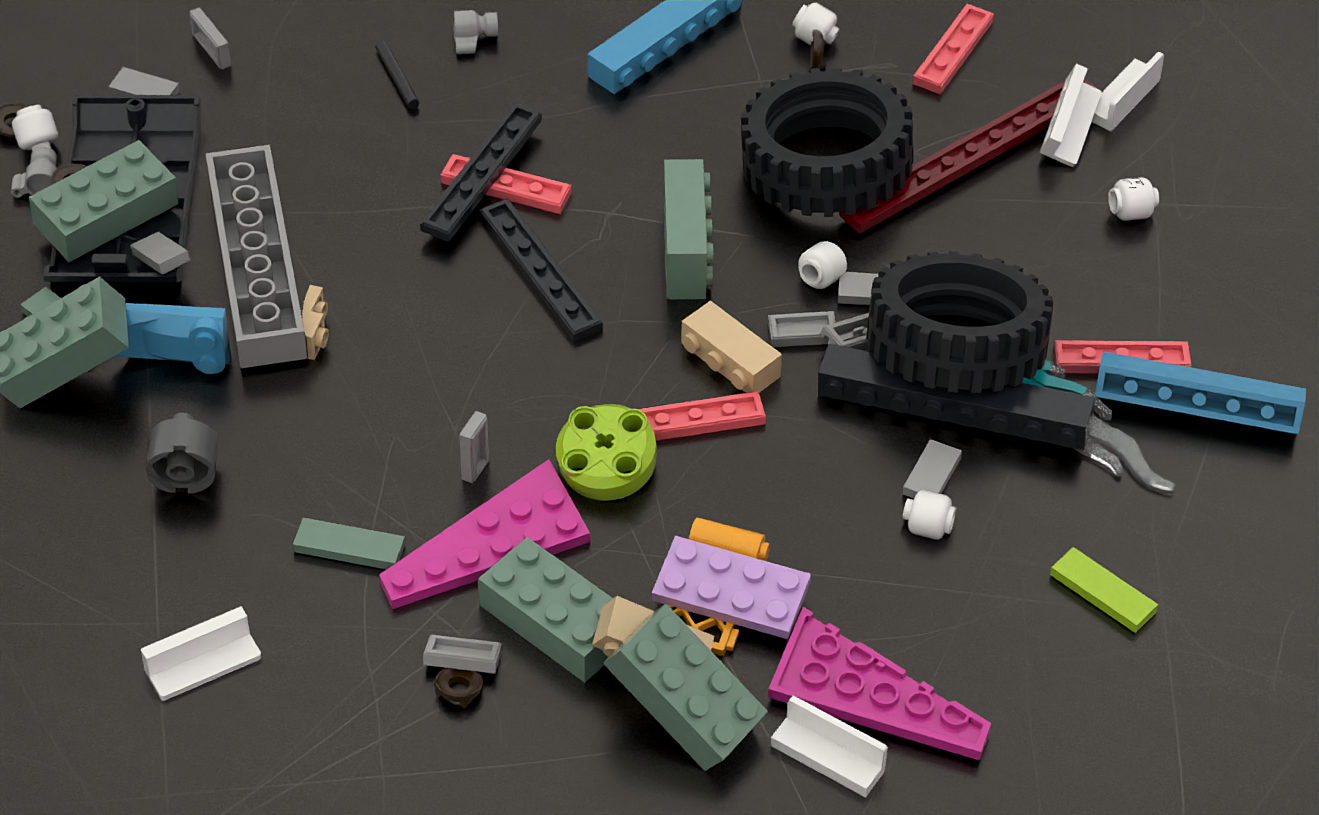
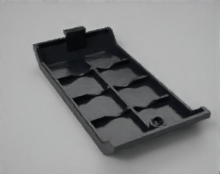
M73 95V127L66 165L82 164L89 166L140 140L176 177L178 205L71 262H68L53 246L50 265L44 267V282H91L98 277H101L105 282L182 281L184 265L161 274L135 257L130 245L160 232L186 249L201 135L200 95Z

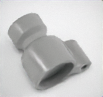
M473 10L453 11L456 54H474L478 37L481 34H484L486 37H498L497 12H488L483 16H479Z
M38 147L32 151L30 165L27 167L26 172L16 174L12 178V196L18 198L26 193L33 195L53 185L51 177L57 169V155L54 150L48 147Z

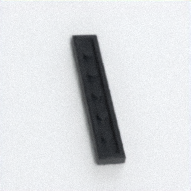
M514 102L420 222V231L449 242L541 123L542 112Z
M508 198L479 210L480 219L573 342L603 330L602 320Z

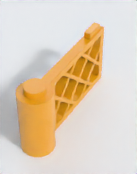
M696 517L689 535V540L764 561L768 559L770 543L765 542L766 536L764 534ZM680 608L673 610L679 617L683 616L689 626L703 631L714 625L718 626L722 636L719 643L713 642L711 651L714 654L724 656L726 650L733 651L739 635V630L734 629L735 624L726 622V625H724L722 620L709 618L695 624L689 615L690 611Z

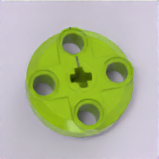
M602 404L592 407L581 406L570 413L568 421L558 435L556 457L562 476L574 491L590 499L610 501L627 497L646 484L655 469L657 444L654 431L647 420V416L641 410L616 404ZM626 471H633L631 473L623 474Z

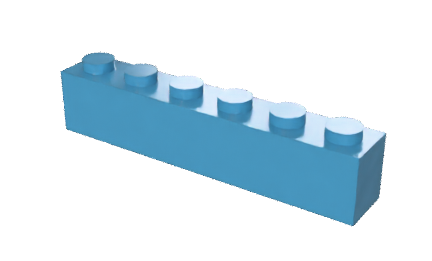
M665 0L589 52L588 77L615 94L632 84L635 79L645 72L651 71L658 63L668 56H672L688 42L695 40L698 35L708 28L715 26L728 14L735 12L742 5V0Z
M1103 351L1094 396L1299 434L1305 407L1306 389Z

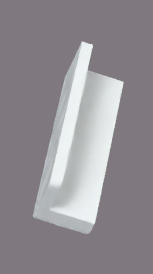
M1157 52L1147 64L1134 59L1101 93L1092 122L1112 131L1160 81L1164 54Z
M1077 63L1065 80L1040 150L1041 154L1071 167H1074L1078 162L1102 93L1101 90L1083 83L1088 68Z
M241 606L141 648L144 670L160 699L163 701L261 659V652L250 635L248 618Z
M792 696L788 701L786 719L771 737L772 747L864 797L869 794L885 772L888 749L885 744L795 696Z

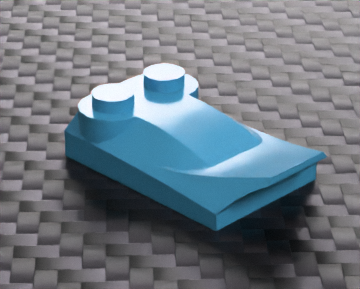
M126 303L129 348L114 357L193 362V365L205 374L221 372L225 365H229L231 349L225 308Z

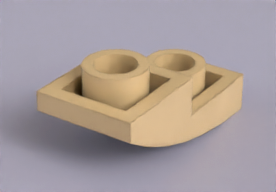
M314 285L309 286L302 311L308 359L315 360L320 348H325L329 337V330L325 328L324 322L328 304L324 302L323 287Z

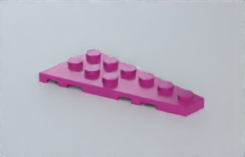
M548 459L379 574L380 584L392 609L477 581L480 576L526 537L554 555L589 543L590 532L550 459Z
M802 607L768 689V698L788 703L789 699L795 696L835 718L976 760L981 759L991 729L989 721L955 700L949 702L934 693V687L924 681L918 683L906 675L905 669L861 642L854 643L840 634V629L831 623H828L826 626L815 619L813 612L805 607Z

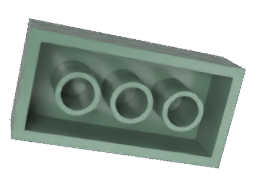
M138 140L29 197L34 226L68 262H71L178 205L176 177Z
M703 159L664 160L666 299H706V286L713 285L712 266H707V263H713V243L707 242V239H712V219H706V215H711V196H705V192H710V173H704Z
M98 277L33 315L27 316L24 320L10 328L1 331L0 393L17 407L22 408L128 349L125 298L101 277Z
M526 537L478 578L479 605L584 683L604 666L603 662L609 656L605 655L603 650L592 646L602 607L613 598L533 540Z
M664 604L650 614L603 662L704 771L723 761L768 712L667 604Z

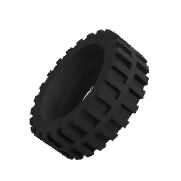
M832 67V71L820 72V68L810 69V73L802 75L799 72L789 74V79L782 81L778 78L772 81L771 88L768 90L763 87L756 92V100L749 99L745 105L746 112H742L740 128L743 169L746 181L751 183L752 190L757 195L764 193V201L771 205L776 202L780 203L781 210L791 212L793 209L801 210L804 216H812L813 212L824 213V217H834L835 212L844 211L846 215L855 214L857 208L865 207L868 210L876 207L877 200L887 201L893 197V189L901 190L905 185V177L909 178L912 173V164L914 163L912 109L910 106H907V99L903 94L897 95V88L891 83L883 85L881 78L872 75L868 78L863 76V71L853 69L852 73L842 72V68ZM819 127L854 129L875 139L871 144L860 150L826 157L799 154L779 145L783 140L796 133Z
M937 251L927 252V256L919 257L917 254L907 256L904 262L898 259L890 263V269L886 267L881 269L878 277H875L872 282L866 336L868 340L867 346L870 352H874V358L878 363L886 362V369L893 374L900 372L903 374L904 380L912 383L915 380L923 382L924 387L927 388L945 387L948 388L947 392L958 393V389L970 390L971 393H982V389L991 388L993 392L1004 390V385L1018 386L1022 384L1023 377L1030 380L1036 375L1037 369L1041 370L1043 368L1045 358L1047 357L1053 314V298L1048 296L1049 290L1044 284L1038 285L1039 279L1033 274L1025 275L1023 268L1017 265L1011 267L1005 265L1002 259L994 257L993 260L982 258V254L972 253V256L960 255L959 251H949V254H938ZM958 315L979 319L993 325L984 327L955 326L928 319L926 316Z

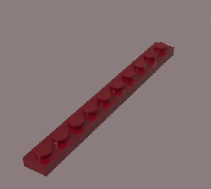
M1084 78L1083 83L1088 84L1094 88H1097L1092 83H1090L1086 78ZM1065 81L913 165L910 177H905L903 188L901 190L893 189V197L887 201L879 199L876 201V207L868 210L865 207L857 208L856 213L846 215L845 211L839 212V216L860 234L1048 128Z

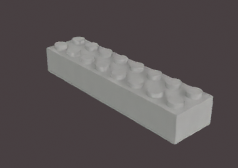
M270 145L206 153L209 182L240 368L307 359L303 321Z

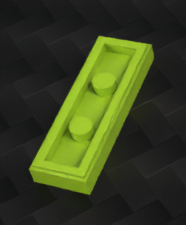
M1074 547L1051 567L1050 575L1135 633L1157 612L1158 604Z

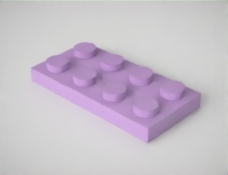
M675 536L653 588L652 601L789 640L810 585L811 574Z

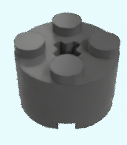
M177 413L173 416V419L164 420L156 424L149 431L145 466L147 470L146 476L150 483L163 491L175 493L176 488H188V493H196L208 488L213 483L216 472L218 433L208 425L194 420L193 416L188 413Z

